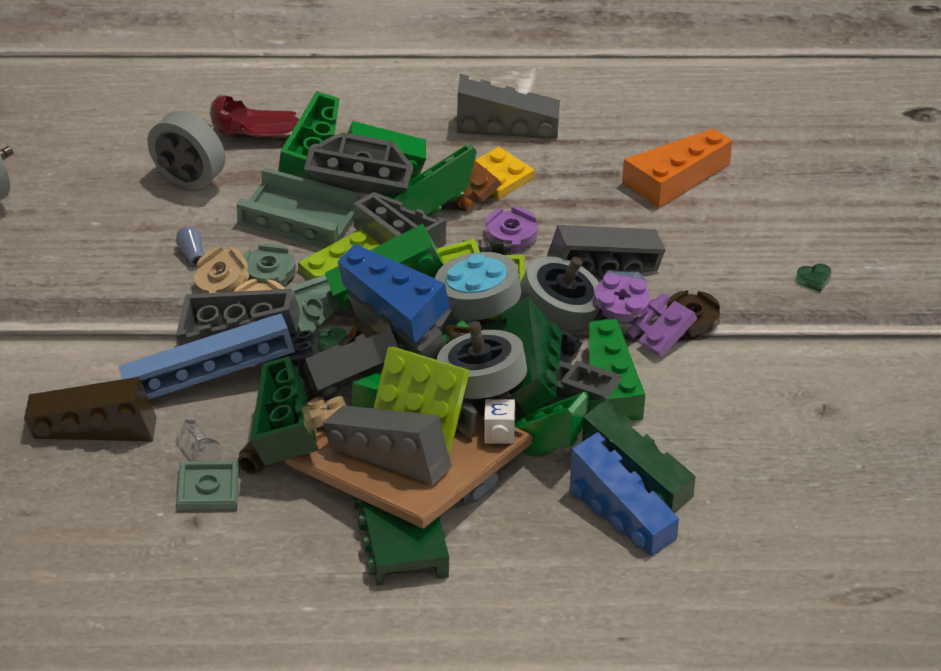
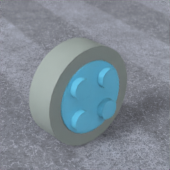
M476 252L459 256L444 264L435 276L436 280L446 285L449 306L454 307L452 317L463 320H478L480 325H487L489 318L500 315L515 305L521 295L517 265L509 257L498 253Z

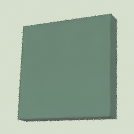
M238 461L180 462L177 497L178 511L237 510Z

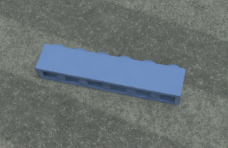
M277 314L119 365L122 379L139 377L148 398L151 399L295 351L282 314Z

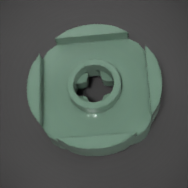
M261 244L258 245V250L251 252V249H249L243 255L248 265V280L257 279V283H266V279L286 287L287 281L295 274L294 255L291 256L288 253V249L282 245Z

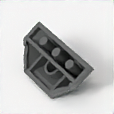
M344 132L332 136L319 144L311 145L304 167V172L327 185L363 194L375 192L383 196L407 191L413 170L412 163L408 161L393 141Z

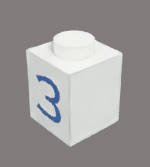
M486 399L485 444H514L515 400Z

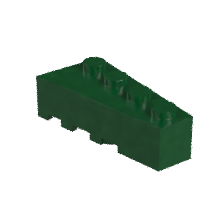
M526 297L505 310L501 316L502 321L507 323V328L503 329V331L516 335L522 341L527 364L526 376L517 386L510 389V395L527 414H530L556 398L562 332L555 323L552 324L529 297Z

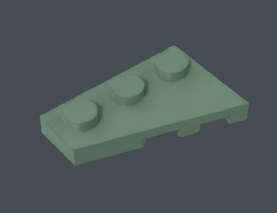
M325 275L285 288L293 289L301 311L295 334L304 330H311L313 332L340 308Z

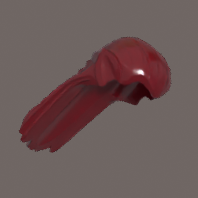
M226 95L217 96L210 106V118L213 127L226 136L239 137L240 135H249L263 138H287L299 121V118L295 117L296 112L253 110L247 108L242 100L235 101L233 97Z

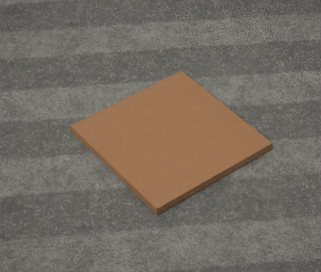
M477 411L475 436L469 438L456 428L449 456L452 467L433 485L331 449L324 428L315 433L319 451L286 459L285 464L416 526L424 528L532 444V435L515 428L514 444H485V417H483L481 412Z

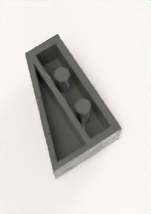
M389 323L380 326L381 333L365 337L362 334L355 337L357 340L341 347L336 345L306 358L302 367L314 396L323 395L324 398L331 397L339 393L340 388L348 385L352 388L353 382L383 371L388 347L399 348Z

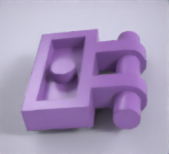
M661 293L656 299H652L649 302L646 314L642 317L636 316L631 322L632 326L626 331L627 336L633 340L639 333L643 334L639 339L642 347L661 358L697 319L693 311L676 301L668 308L664 307L670 300L664 293ZM655 316L659 317L652 326L648 325Z

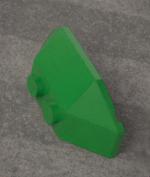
M468 142L410 180L407 191L385 197L403 203V207L415 212L416 209L424 211V215H432L442 208V204L448 200H456L464 194V190L469 186L477 151Z
M585 391L539 408L530 414L515 417V428L532 435V444L522 452L533 457L542 453L546 455L551 454L562 446L564 448L572 446L578 440L577 435L583 429V418L587 414L589 394Z

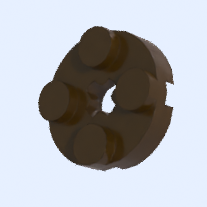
M689 290L677 292L669 298L667 308L676 301L693 311L697 317L696 321L686 330V337L692 339L699 338L701 334L708 333L717 327L720 322L721 313L719 302L715 297L703 291H697V295L688 294Z

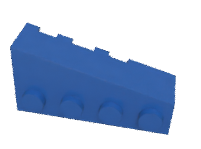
M354 244L337 261L343 286L364 303L371 304L376 313L381 317H387L392 321V325L397 330H403L415 344L450 308L445 283L357 244Z
M597 432L572 448L569 490L575 497L580 498L589 505L596 514L601 515L610 522L617 531H621L630 538L638 548H642L652 556L677 539L679 518L654 491L651 493L646 491L642 478L635 471L630 474L620 463L623 458L615 450L609 452L602 444L605 439Z

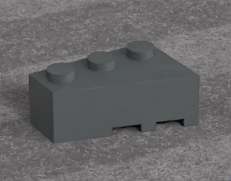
M375 192L353 203L354 228L356 230H363L379 244H383L421 224L425 226L437 249L446 244V219L439 217L435 220L425 216L424 211L416 209L415 212L404 208L403 203Z

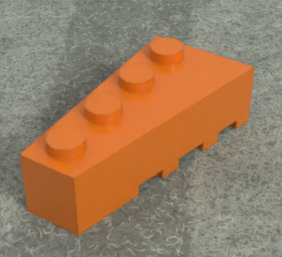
M713 128L624 158L622 183L657 207H661L730 165L733 140Z

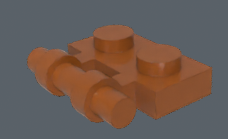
M475 160L468 188L461 197L453 201L459 208L472 211L475 207V203L472 201L476 197L484 202L501 186L498 178Z

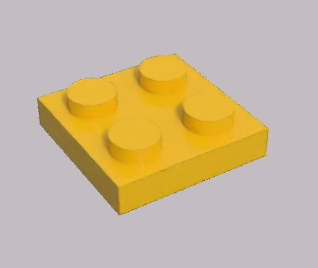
M499 146L476 159L480 165L499 179L501 186L491 194L497 200L535 177V169Z

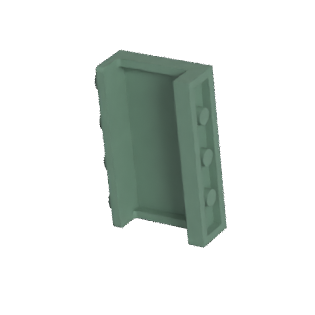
M264 168L261 172L262 182L249 200L241 198L236 204L238 225L326 248L343 239L353 224V203L359 200V194Z

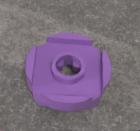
M511 207V211L503 212V208L491 212L486 218L485 239L491 243L492 240L511 242L512 253L522 251L523 247L530 245L537 238L538 224L536 223V217L526 209Z
M609 273L596 286L594 305L596 308L599 307L603 310L602 315L608 319L617 318L618 322L633 321L634 316L641 314L642 317L645 315L649 307L650 294L647 290V283L643 279H634L628 276Z

